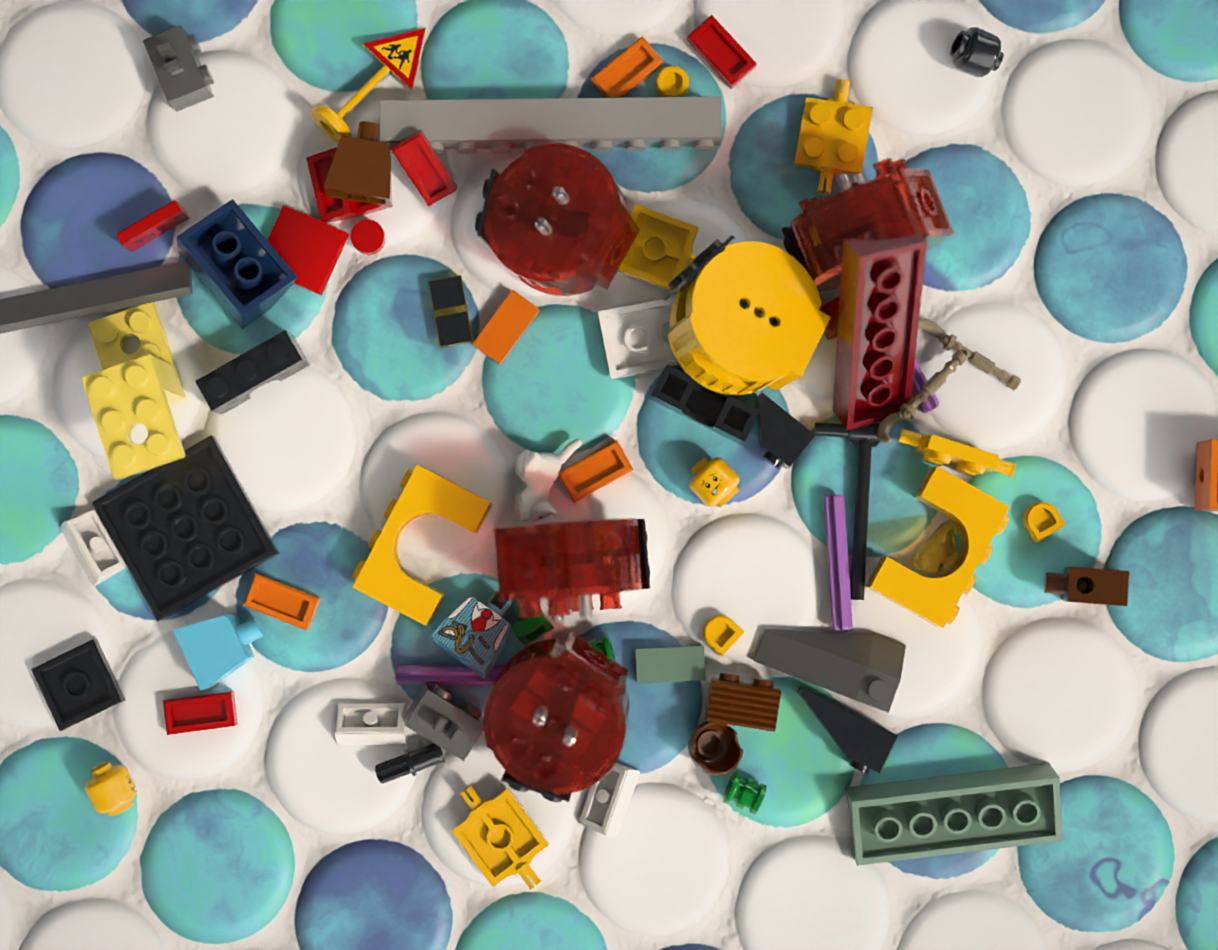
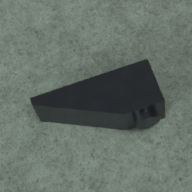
M800 686L797 693L842 753L851 759L849 765L867 775L870 769L880 773L898 735Z

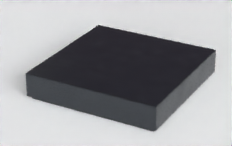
M92 639L31 669L59 731L70 728L125 701V697L98 639Z

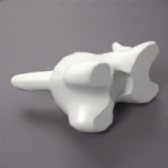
M580 439L569 442L559 454L537 453L531 450H525L520 453L515 462V474L522 481L523 485L515 498V517L521 518L522 521H528L529 519L532 522H537L550 515H557V511L549 503L548 494L559 475L561 466L581 446L582 441Z

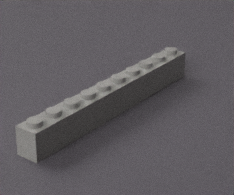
M721 97L380 100V142L389 144L391 150L393 145L422 130L436 154L443 153V149H457V152L464 154L476 153L477 149H491V152L508 153L511 151V148H524V151L529 153L544 152L545 148H558L560 152L570 153L576 152L582 147H592V150L595 152H609L612 150V147H626V150L631 152L644 151L646 147H660L662 151H677L680 149V146H694V150L709 151L714 149V146H720L722 138Z

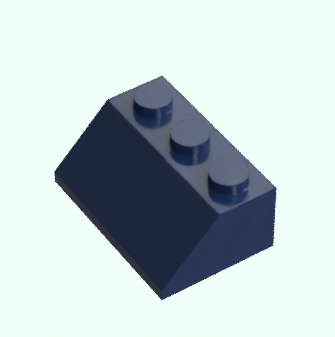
M233 199L177 236L179 254L242 329L268 312L298 280L296 274Z

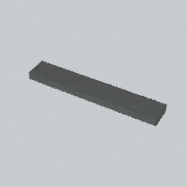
M186 261L0 299V334L193 294L191 267Z

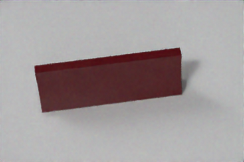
M921 234L893 239L843 238L832 411L846 430L882 422L888 415L900 411L903 403L907 404L911 400L927 241Z

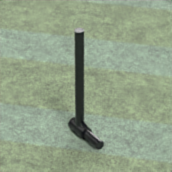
M815 422L814 434L816 436L847 438L854 446H858L851 599L864 600L872 447H876L881 442L877 438V429L880 423L846 430L843 424Z

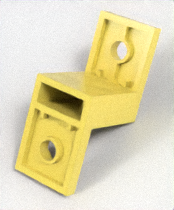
M156 303L142 304L88 322L102 370L83 376L81 379L113 479L119 480L186 457L169 404L187 398ZM131 336H137L140 340L139 350L133 354H127L124 349L126 339ZM143 424L148 431L147 438L143 443L135 444L131 439V430L134 426Z

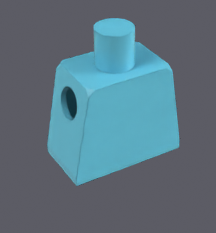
M235 614L219 616L173 630L200 691L216 685L254 657V653L249 643L265 636L263 627L256 617L240 625Z

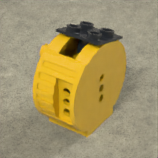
M733 235L723 243L717 238L668 284L671 291L663 298L664 301L678 291L670 312V330L667 334L670 347L683 370L693 380L707 389L726 395H746L766 387L777 391L802 377L830 320V316L819 310L822 303L812 277L802 264L789 253L763 242L744 241L727 245L734 238Z

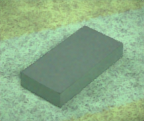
M704 645L635 648L637 684L706 680Z

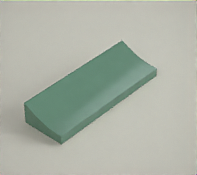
M1050 763L845 787L854 860L857 866L1063 841L1060 777Z

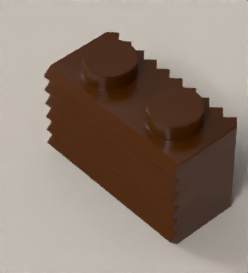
M719 673V679L711 678L705 712L706 721L775 732L781 690L773 687L774 681L754 678L753 684L739 682V675Z

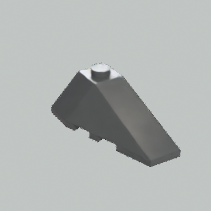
M765 629L753 661L889 713L901 680L906 645L875 633Z

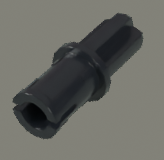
M433 743L411 752L408 749L404 750V755L377 764L375 766V773L379 782L384 784L411 773L413 776H416V772L444 763L445 758L441 747Z

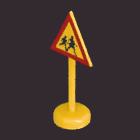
M426 28L362 44L384 66L337 113L324 104H317L310 110V115L314 122L330 139L338 144L341 137H351V131L343 118L390 71L408 88L413 90Z

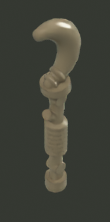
M919 318L918 329H922L938 338L944 350H961L968 357L969 363L986 374H993L998 380L1007 383L1006 386L1013 391L1020 385L1021 379L1019 377L1011 376L1007 371L999 369L995 366V362H992L977 351L972 352L963 346L962 343L956 341L957 337L955 335L946 334L942 327L932 320Z
M957 350L952 355V360L948 361L940 372H936L921 387L922 391L909 400L907 404L903 403L900 411L888 415L877 429L878 440L882 443H890L892 438L889 436L892 428L900 421L909 418L913 419L916 415L915 409L919 404L927 402V397H931L946 382V377L950 373L955 372L958 365L962 366L968 359L966 354L961 350Z

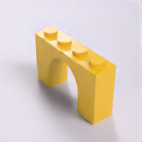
M416 465L414 470L409 468L400 483V487L404 489L398 501L392 499L384 514V517L388 520L382 531L377 529L368 544V548L372 550L366 562L361 560L356 566L352 578L356 581L352 588L427 626L432 622L446 594L415 579L401 565L397 548L403 529L412 520L431 514L440 515L477 534L493 503Z
M936 466L930 468L914 498L944 514L956 525L961 537V552L956 564L945 574L928 578L913 572L888 557H881L865 587L932 625L944 628L946 623L950 625L955 620L960 609L957 603L963 593L967 595L976 581V577L973 574L979 563L983 565L989 558L993 549L990 543L994 535H1000L1009 521V517L1006 514L1010 506Z

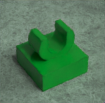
M525 602L513 609L520 622L511 628L526 647L554 629L549 618L541 609L532 612Z

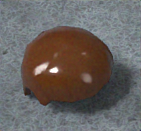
M705 721L694 728L688 741V752L693 764L707 774L726 775L737 768L743 756V749L739 745L737 732L730 726H727V724Z

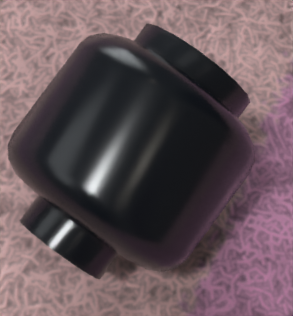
M971 27L966 31L959 32L950 49L954 66L975 77H984L991 70L996 71L1004 57V53L1001 52V40L999 37L979 27Z

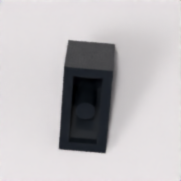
M761 392L754 402L755 409L760 411L756 419L759 446L765 452L763 458L776 469H779L781 466L788 469L816 435Z

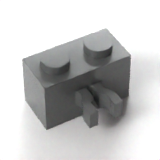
M179 25L143 40L166 99L177 112L214 97L210 85L215 82L206 64L201 65L197 55L202 53V50L194 34L188 35L183 27Z
M425 683L404 715V725L464 761L487 726L484 719L480 717L483 712L469 702L465 701L462 706L452 700L453 693L441 685L436 684L432 688Z

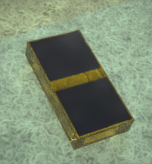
M462 275L428 281L440 348L473 343L474 338Z

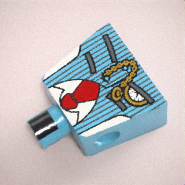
M495 591L485 605L474 597H469L432 632L431 638L440 648L484 679H487L512 631L510 623L502 618L512 602L499 591Z

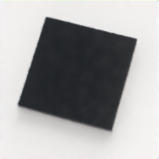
M213 435L184 450L186 457L154 467L92 502L157 622L166 619L280 554Z

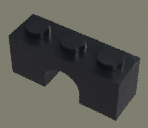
M284 330L195 382L211 411L223 415L251 399L249 394L262 385L275 380L282 381L310 364L295 337L287 330Z
M668 364L650 400L740 445L745 442L760 412L731 396L726 397L705 388L689 375Z

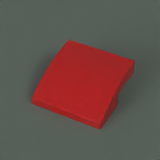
M336 147L306 157L321 221L325 223L390 208L388 206L326 196L324 184L337 149Z
M283 206L267 241L298 277L294 285L322 296L349 234L309 215Z

